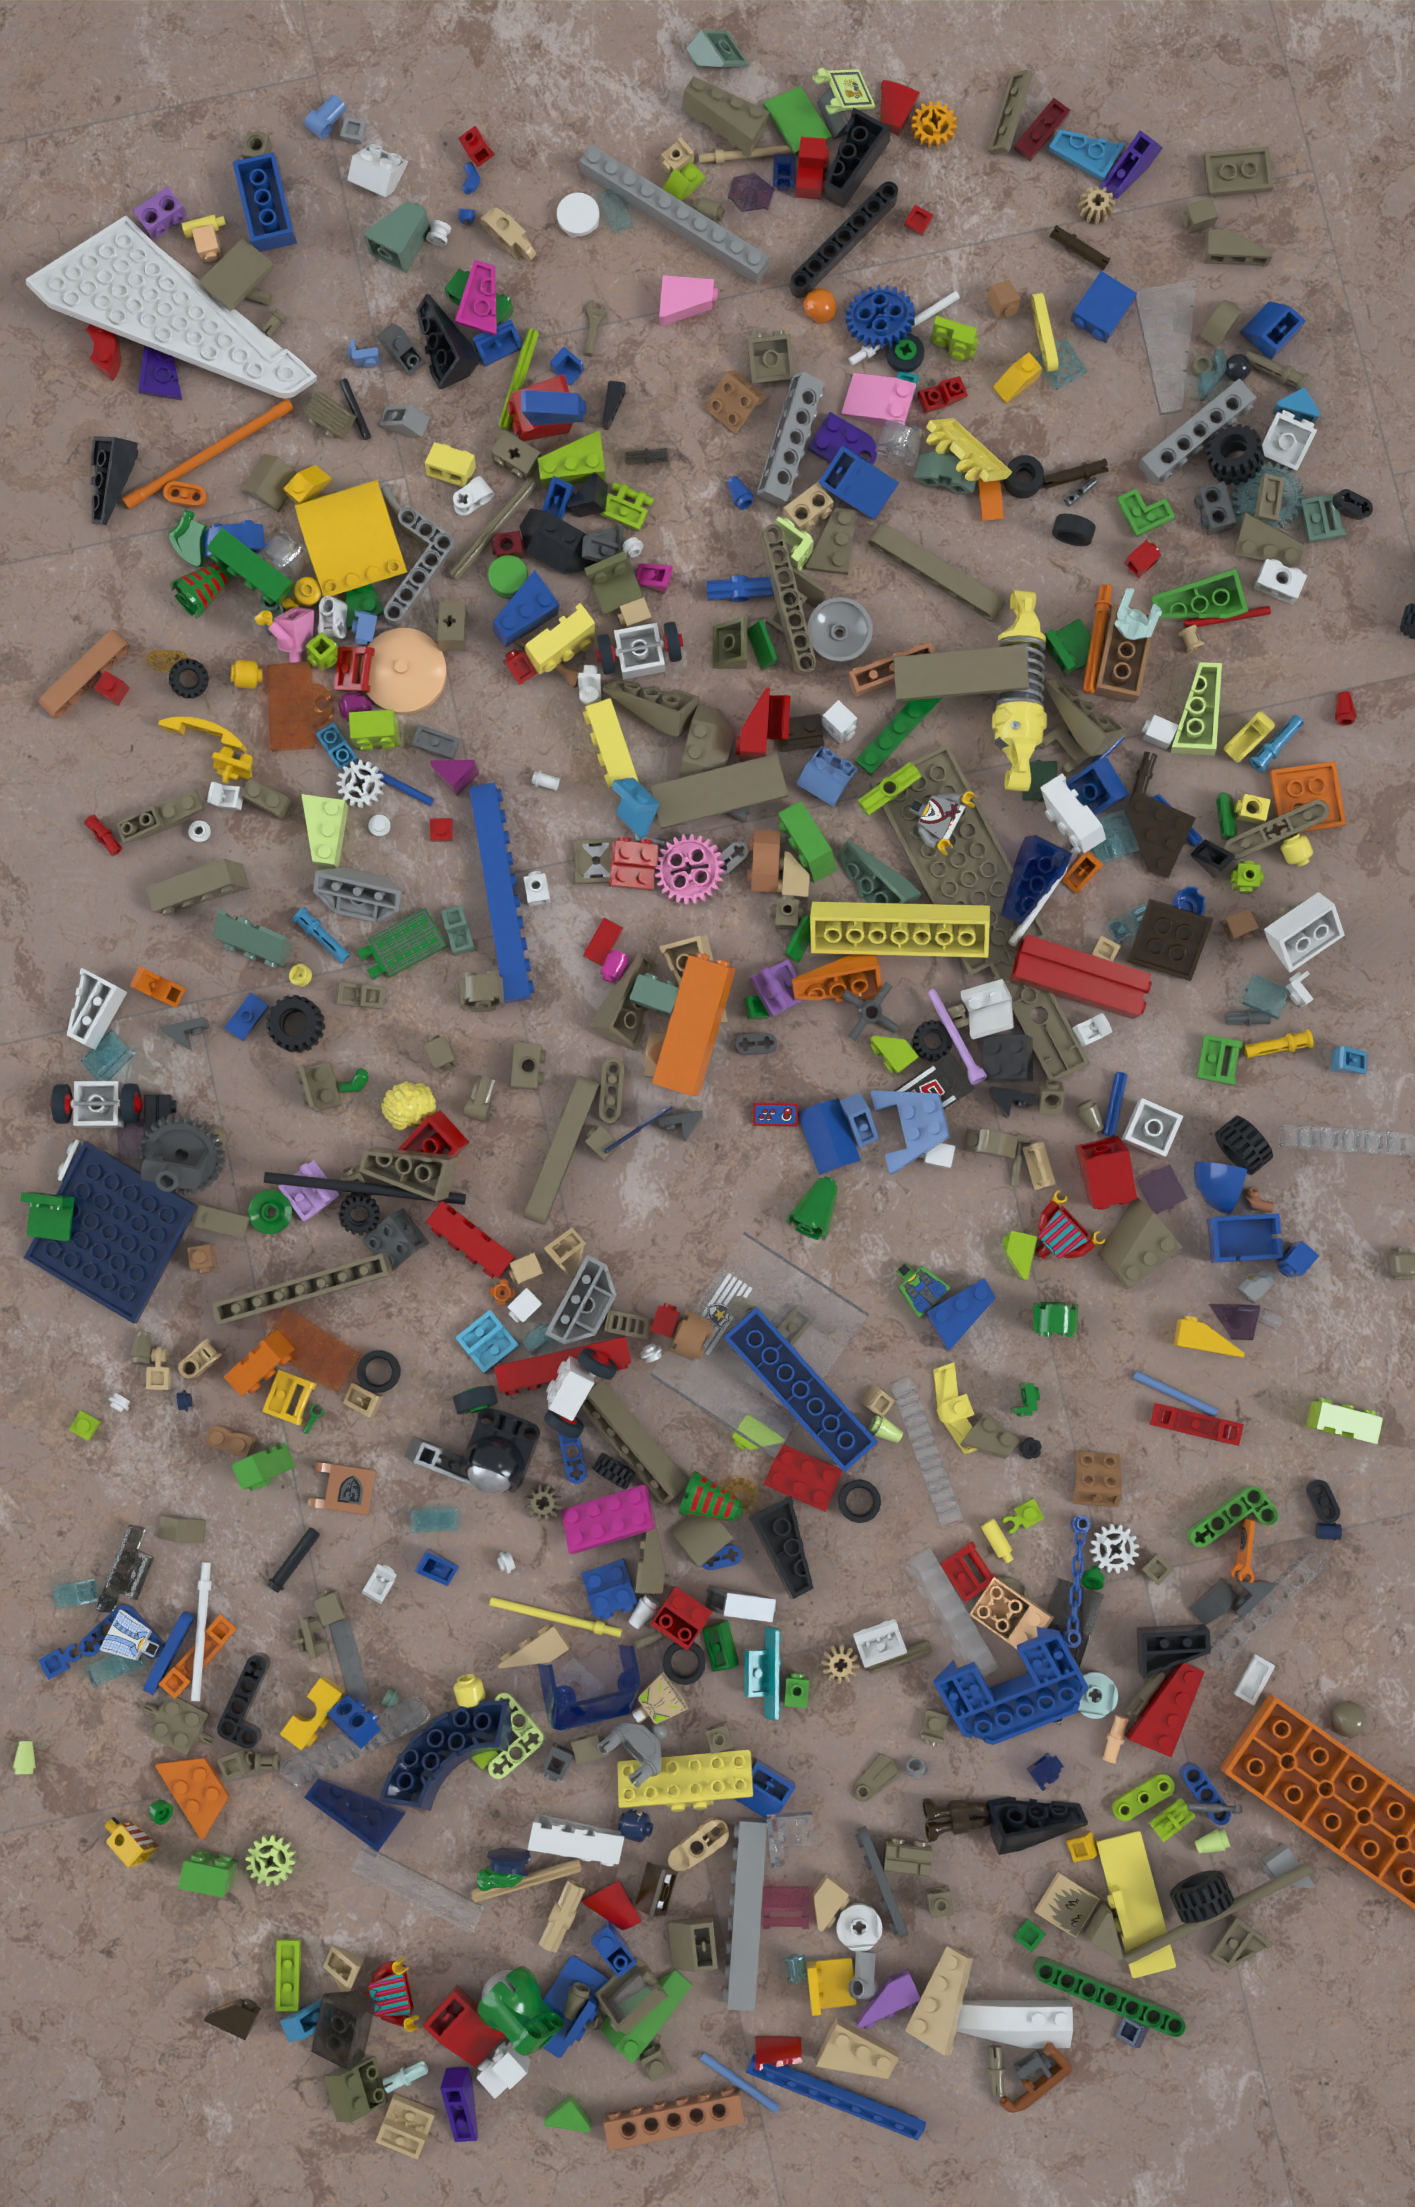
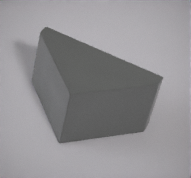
M1221 1578L1192 1604L1189 1609L1202 1624L1207 1625L1225 1614L1238 1595Z

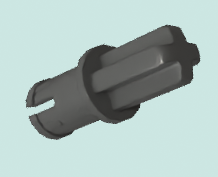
M1250 1009L1242 1012H1227L1225 1020L1227 1025H1247V1027H1250L1251 1024H1270L1271 1012L1270 1010L1251 1011Z

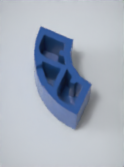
M244 520L241 523L228 525L213 524L210 526L211 529L205 531L203 537L206 558H210L211 554L206 547L221 528H224L256 554L266 550L263 524H255L252 520Z

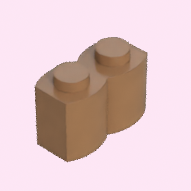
M223 1425L209 1427L205 1443L208 1446L218 1450L226 1449L231 1454L240 1457L252 1455L257 1442L253 1435L245 1432L236 1433L232 1428Z

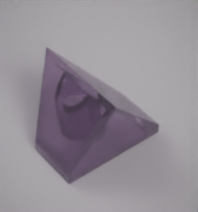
M756 173L736 176L733 178L728 199H731L742 212L759 209L769 210L775 189Z
M1209 1304L1230 1335L1231 1340H1253L1260 1305Z

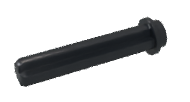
M310 1527L274 1577L269 1578L267 1586L277 1593L280 1590H284V1584L319 1538L320 1533L316 1529Z

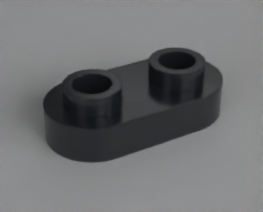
M1315 1479L1310 1481L1306 1487V1493L1317 1518L1324 1523H1334L1340 1516V1508L1330 1486L1323 1480ZM1317 1486L1321 1489L1318 1495L1314 1493V1488ZM1326 1507L1330 1509V1513L1327 1516L1323 1513Z

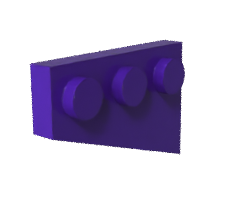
M144 346L138 389L139 394L182 400L174 356Z

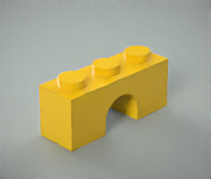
M323 1675L307 1695L316 1705L317 1712L315 1717L305 1718L298 1712L295 1713L280 1735L300 1750H303L306 1746L310 1748L318 1737L315 1735L319 1727L324 1729L331 1718L327 1713L343 1698L342 1695L345 1690Z

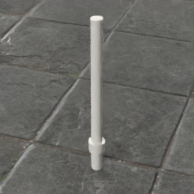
M955 291L915 316V325L912 328L959 300V294ZM870 343L866 347L863 346L861 351L848 358L850 364L853 366L864 358L869 359L880 349V345H876L875 349H872V344Z
M1073 847L1071 851H1067L1063 857V863L1009 939L1008 943L1010 945H1017L1070 866L1076 863L1081 852L1079 847Z
M202 1562L201 1579L198 1581L197 1588L200 1591L191 1701H200L208 1594L212 1585V1581H210L211 1563Z

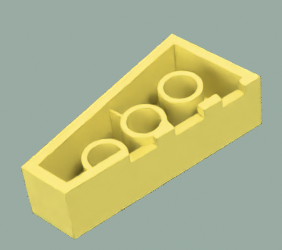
M611 698L585 706L586 711L583 712L586 724L591 725L593 732L590 733L593 745H598L600 753L597 754L600 766H605L607 774L604 775L608 788L612 787L614 780L634 778L639 782Z

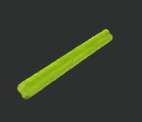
M527 329L498 424L502 430L509 431L513 422V417L509 415L507 410V402H509L511 393L523 389L539 336L538 331L535 329Z

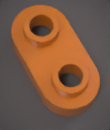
M171 481L163 489L164 497L173 505L201 508L208 499L204 488L196 484ZM174 492H179L177 497H173ZM199 495L200 499L195 501L194 497Z

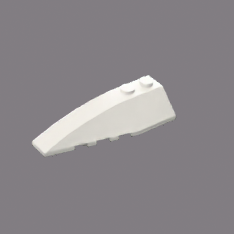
M1068 1999L963 2000L962 2010L960 2011L957 2023V2032L1021 2048H1044L1049 2042H1052L1056 2048H1070L1073 2034L1072 2005Z

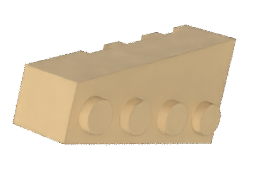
M954 1946L946 1947L905 2030L944 2056L952 2055V2045L957 2032L959 2014L962 2010L965 1988H967L973 1961L971 1956Z

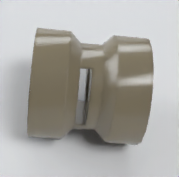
M964 1004L947 1009L957 1031L969 1026V1018L965 1016L966 1009Z

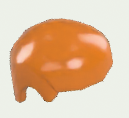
M814 288L806 295L803 301L807 317H811L817 324L827 323L835 317L837 312L834 295L829 290Z

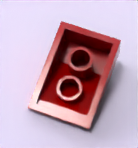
M765 688L743 725L741 736H736L735 755H740L739 762L766 756L770 688Z
M440 1110L428 1116L398 1150L458 1156L470 1142Z

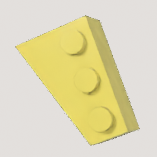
M581 603L575 607L577 611L567 619L565 616H562L558 619L561 622L551 631L548 628L525 645V654L539 675L545 671H552L557 664L562 661L567 662L571 660L576 653L581 650L586 651L593 645L595 622Z

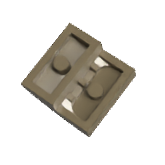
M689 1516L671 1531L698 1567L703 1565L734 1538L720 1520Z

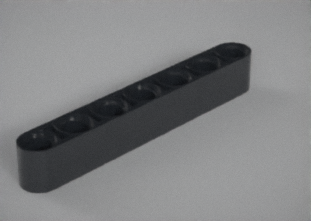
M887 181L881 184L793 273L790 290L794 297L804 298L890 212L897 202L898 187L895 183ZM884 194H891L892 197H885ZM875 208V209H877L878 211H877V212H871V211H869V209ZM861 223L863 224V226L856 227L854 224ZM847 238L849 241L842 242L839 239ZM830 252L833 253L834 256L827 257L825 254ZM816 267L819 271L813 272L810 269ZM797 282H802L805 285L802 287H798L795 284Z

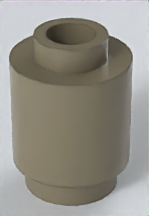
M704 197L701 199L696 198L692 207L716 223L722 221L725 213L722 203Z

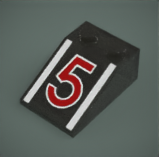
M949 1052L894 1091L938 1093L941 1096L943 1109L945 1110L973 1092L976 1088L974 1085H971L966 1073L953 1054Z

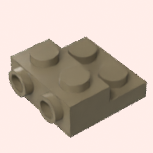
M785 330L773 331L772 336L764 337V333L751 334V339H747L752 384L792 379L795 374L791 334H785Z

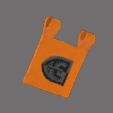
M1243 1518L1240 1523L1237 1560L1230 1570V1576L1235 1578V1572L1240 1570L1237 1576L1238 1580L1242 1582L1248 1573L1249 1583H1253L1254 1574L1250 1566L1255 1521L1248 1518Z

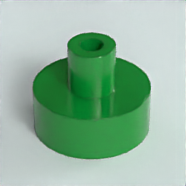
M1092 1566L1091 1569L1083 1572L1081 1583L1088 1589L1099 1590L1104 1586L1105 1576L1100 1572L1098 1566Z
M158 1800L149 1806V1818L157 1825H163L168 1822L173 1814L172 1805L165 1800Z

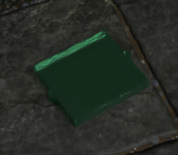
M1037 760V762H1029L1031 784L1028 792L1022 791L1023 801L1038 800L1042 802L1044 800L1040 787L1058 776L1057 761L1041 762V760Z

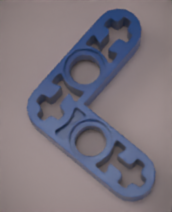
M122 1604L89 1632L79 1645L80 1652L84 1656L91 1657L99 1653L102 1641L106 1638L102 1633V1627L104 1624L112 1626L119 1610H128V1614L131 1617L136 1618L138 1622L152 1631V1638L149 1640L157 1643L159 1648L158 1653L156 1652L154 1657L144 1654L147 1658H158L165 1643L133 1606ZM97 1637L101 1639L93 1646L95 1651L93 1649L89 1651L86 1649L88 1646L87 1641L92 1642Z

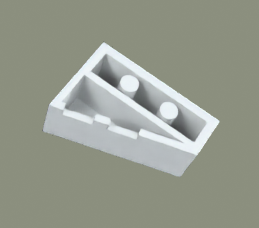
M1063 774L1040 787L1047 809L1045 811L1047 818L1050 822L1054 821L1057 824L1061 834H1066L1075 848L1079 847L1083 853H1086L1106 840L1102 824L1087 805L1083 806L1075 798L1078 796V793L1075 789L1072 791L1068 789L1066 777Z
M81 968L79 988H76L75 995H77L75 1007L72 1008L67 1036L96 1050L127 992Z

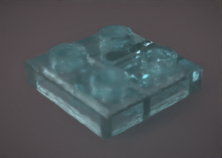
M1124 809L1098 818L1103 826L1106 840L1092 848V852L1103 864L1140 850Z

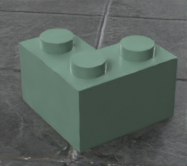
M645 973V976L638 974L629 998L630 1001L652 1009L655 1014L671 1018L679 990L678 984L666 980L665 983L657 981L658 977L649 973Z

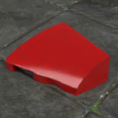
M882 81L880 122L889 126L891 133L897 136L900 135L909 119L911 110L919 98L920 92L896 82Z
M620 1879L582 1899L584 1905L621 1930H626L642 1922L638 1909L634 1908L635 1904L632 1898H629Z
M755 2036L756 2070H763V2064L781 2067L787 2064L802 2063L801 2037Z

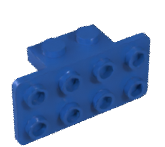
M575 1955L569 1958L543 1999L550 2009L561 2017L564 2023L562 2029L544 2047L545 2050L557 2058L562 2057L569 2045L572 2046L575 2040L578 2042L581 2040L586 2031L583 2028L588 2020L592 2022L599 2010L596 2008L598 1999L595 1993L609 1981L607 1976ZM574 1982H581L590 1988V1998L578 2013L576 2019L571 2020L563 2014L569 1987Z

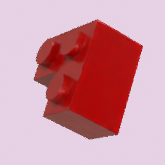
M801 136L795 198L821 200V192H825V182L827 179L823 178V171L828 172L830 148L826 147L825 138Z

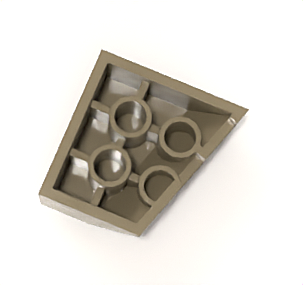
M1137 1197L1136 1200L1131 1202V1205L1098 1255L1125 1289H1131L1180 1250L1182 1246L1155 1212Z

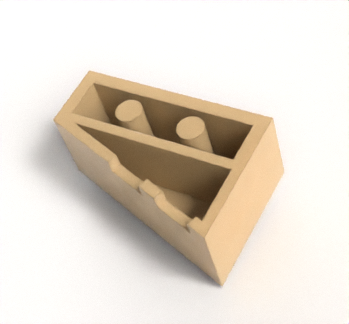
M836 2017L815 2058L816 2067L889 2079L899 2056L896 2049Z

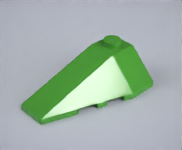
M676 1969L658 1979V1982L669 1997L661 2001L629 2032V2035L621 2031L616 2032L609 2024L611 2019L608 2015L603 2019L604 2025L601 2031L613 2047L632 2064L648 2046L693 1985ZM649 1987L632 1995L625 2002L618 2004L625 2017L651 1993Z

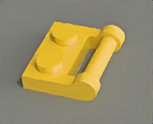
M278 1369L262 1412L301 1426L303 1421L301 1417L312 1389L315 1390L317 1383ZM299 1384L304 1387L295 1411L291 1415L287 1411Z

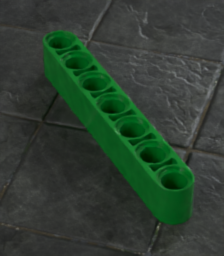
M1039 1957L1034 1962V1972L1039 1981L1172 2037H1180L1186 2030L1184 2020L1173 2009L1048 1957ZM1047 1965L1051 1967L1049 1973L1045 1975L1039 1973L1042 1966ZM1066 1974L1071 1975L1072 1979L1069 1983L1061 1982L1062 1976ZM1085 1984H1093L1090 1992L1082 1991ZM1108 1992L1115 1994L1111 2001L1104 2000V1996ZM1129 2001L1136 2002L1132 2010L1125 2009ZM1151 2010H1156V2017L1153 2019H1148V2012ZM1172 2019L1179 2020L1175 2028L1168 2027Z

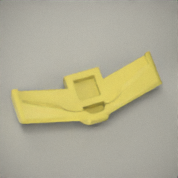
M955 1362L933 1369L937 1401L936 1411L940 1421L944 1423L964 1454L979 1450L970 1446L965 1448L960 1445L972 1429V1425L967 1417L973 1416L974 1412L967 1394L958 1396Z

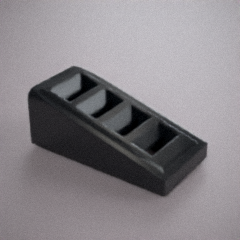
M610 380L608 382L603 416L604 430H609L624 398L626 393V383Z

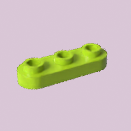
M1158 1773L1116 1798L1112 1804L1113 1814L1120 1821L1133 1819L1169 1797L1175 1788L1173 1779L1165 1773ZM1163 1782L1167 1783V1788L1161 1790L1160 1784ZM1143 1794H1147L1148 1796L1145 1802H1142L1140 1800V1797ZM1123 1806L1128 1807L1127 1813H1121Z

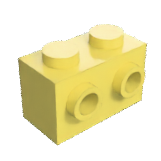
M434 442L425 461L426 475L464 487L470 482L476 469L475 455L465 450H457L449 445Z

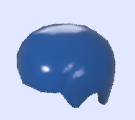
M1187 886L1176 893L1172 900V905L1203 914L1205 910V897L1198 892L1197 887Z

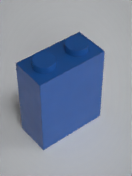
M1100 271L1074 310L1070 321L1078 329H1084L1089 332L1094 339L1107 343L1134 303L1137 292Z

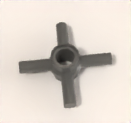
M885 982L873 1000L862 1001L847 989L844 990L841 997L859 1009L858 1014L860 1017L848 1037L856 1041L867 1023L879 1022L893 1033L898 1031L899 1026L882 1014V1007L880 1005L893 986ZM869 1006H874V1015L867 1017L866 1009Z

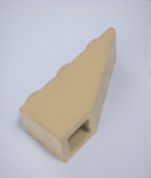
M547 1624L537 1631L539 1635L531 1640L528 1637L521 1642L519 1650L514 1653L510 1650L501 1656V1662L498 1664V1667L501 1669L548 1663L566 1652L570 1645L556 1624L551 1627Z

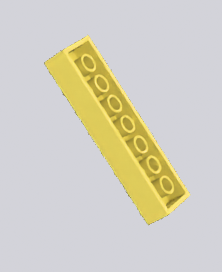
M812 902L810 915L811 953L988 958L990 906Z

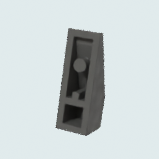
M413 1436L405 1454L407 1459L420 1466L467 1484H472L469 1477L461 1473V1455Z

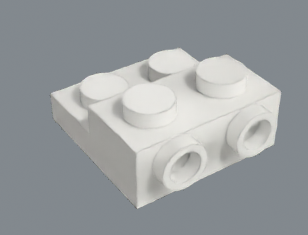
M1283 410L1282 413H1276L1262 443L1265 457L1297 471L1317 429L1313 428L1314 423L1305 419L1302 422L1294 420V414Z

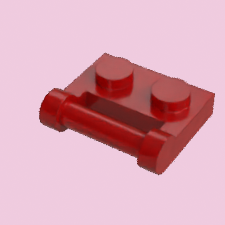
M338 648L334 690L370 693L369 677L372 656L375 654L374 648ZM360 655H363L360 684H357Z
M973 1541L939 1563L964 1602H967L986 1589L994 1577L997 1578L994 1573L990 1572L976 1551V1545ZM966 1554L969 1555L984 1578L980 1583L962 1558Z

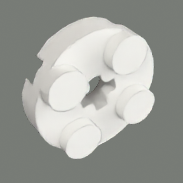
M865 1903L850 1904L840 1911V1915L837 1918V1935L840 1941L852 1951H867L881 1937L882 1922L880 1916L872 1906ZM857 1921H861L862 1924L866 1925V1928L862 1929V1933H857V1930L853 1929V1925H856Z

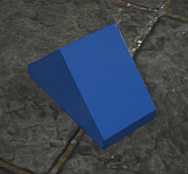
M553 476L542 510L548 511L563 520L569 508L566 504L575 495L573 485Z
M428 1549L414 1571L448 1586L459 1566L435 1551Z

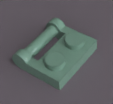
M1334 494L1300 500L1299 505L1308 544L1330 539H1341L1347 536L1346 530L1342 526L1339 510L1334 507L1332 502ZM1324 504L1329 505L1334 530L1331 531Z

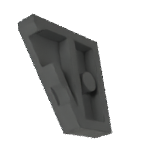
M620 525L583 536L582 558L600 562L623 551L624 526Z

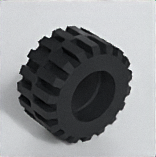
M1232 424L1227 425L1228 428L1219 429V433H1214L1212 440L1208 441L1206 454L1210 470L1214 478L1217 477V481H1224L1226 485L1231 483L1239 485V482L1242 481L1247 483L1249 478L1253 479L1256 477L1255 473H1259L1262 469L1261 465H1264V452L1260 436L1257 435L1256 430H1251L1248 425L1244 427L1241 424H1236L1234 427H1232ZM1244 451V453L1237 458H1226L1232 452Z
M284 996L282 1001L278 999L276 1001L277 1005L270 1007L271 1013L267 1014L266 1017L268 1019L266 1028L269 1030V1036L273 1039V1042L289 1052L294 1053L296 1051L302 1053L303 1050H311V1046H316L319 1043L318 1039L324 1035L322 1030L325 1029V1024L323 1023L325 1019L324 1015L321 1014V1010L312 1001L303 996ZM292 1013H304L307 1017L306 1029L300 1035L289 1036L284 1029L285 1020Z
M1236 1115L1215 1132L1216 1141L1224 1154L1236 1167L1247 1169V1174L1249 1175L1256 1173L1273 1158V1152L1267 1140L1254 1125L1243 1117Z
M1216 1870L1192 1875L1179 1882L1170 1891V1897L1181 1922L1198 1923L1209 1920L1226 1911L1234 1902V1897L1223 1872Z

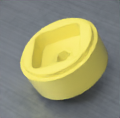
M303 964L293 966L289 973L291 983L298 987L306 986L312 978L311 969Z

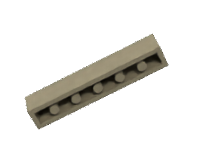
M603 1380L589 1391L580 1407L662 1506L666 1505L688 1486V1480Z

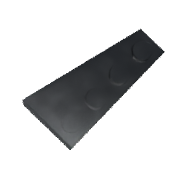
M853 107L850 121L845 128L843 140L838 147L837 156L832 163L825 182L827 200L845 208L889 144V126Z

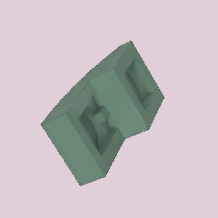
M462 905L442 910V918L454 956L475 950Z

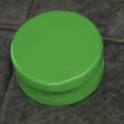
M513 555L498 557L492 562L488 571V579L492 590L498 596L506 599H512L529 577L525 563Z

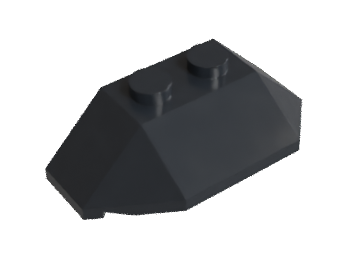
M530 508L519 526L528 555L563 575L585 571L584 568L598 563L582 558L583 536L586 535L584 532L548 511Z

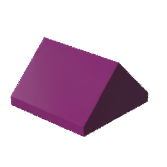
M475 760L430 761L435 775L457 796L479 775V769Z

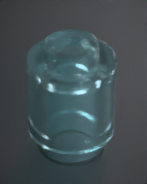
M540 1323L526 1334L525 1339L522 1340L523 1345L532 1355L536 1352H541L555 1341V1339L545 1335L549 1324L544 1326Z

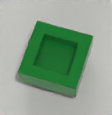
M747 996L743 999L748 1020L768 1019L770 1017L759 996Z
M1026 1918L1013 1937L1029 1951L1033 1952L1046 1933Z

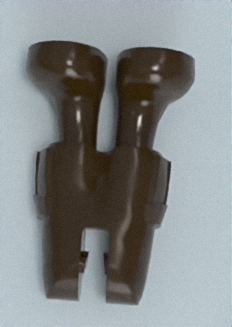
M925 1798L922 1801L924 1816L927 1821H930L925 1822L928 1842H935L945 1832L951 1831L953 1835H959L989 1825L988 1816L970 1817V1814L987 1811L986 1801L951 1800L947 1807L935 1805L930 1798ZM943 1817H951L947 1822L931 1821Z

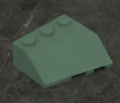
M219 908L214 937L224 944V949L233 953L236 950L244 952V957L256 961V958L265 960L263 964L275 969L277 965L284 967L293 943L286 936L260 925L254 926L252 925L253 923L239 916L233 919L227 911Z

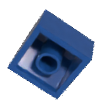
M1108 758L1092 763L1066 782L1070 791L1075 789L1078 793V796L1075 798L1083 806L1087 805L1095 816L1129 796Z

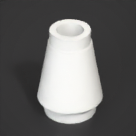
M649 1594L640 1597L629 1619V1623L639 1629L658 1612L659 1602Z

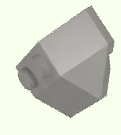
M346 867L316 870L313 892L336 914L377 923L400 910L402 889L386 876Z
M586 1255L545 1335L565 1345L597 1334L617 1296L606 1264Z

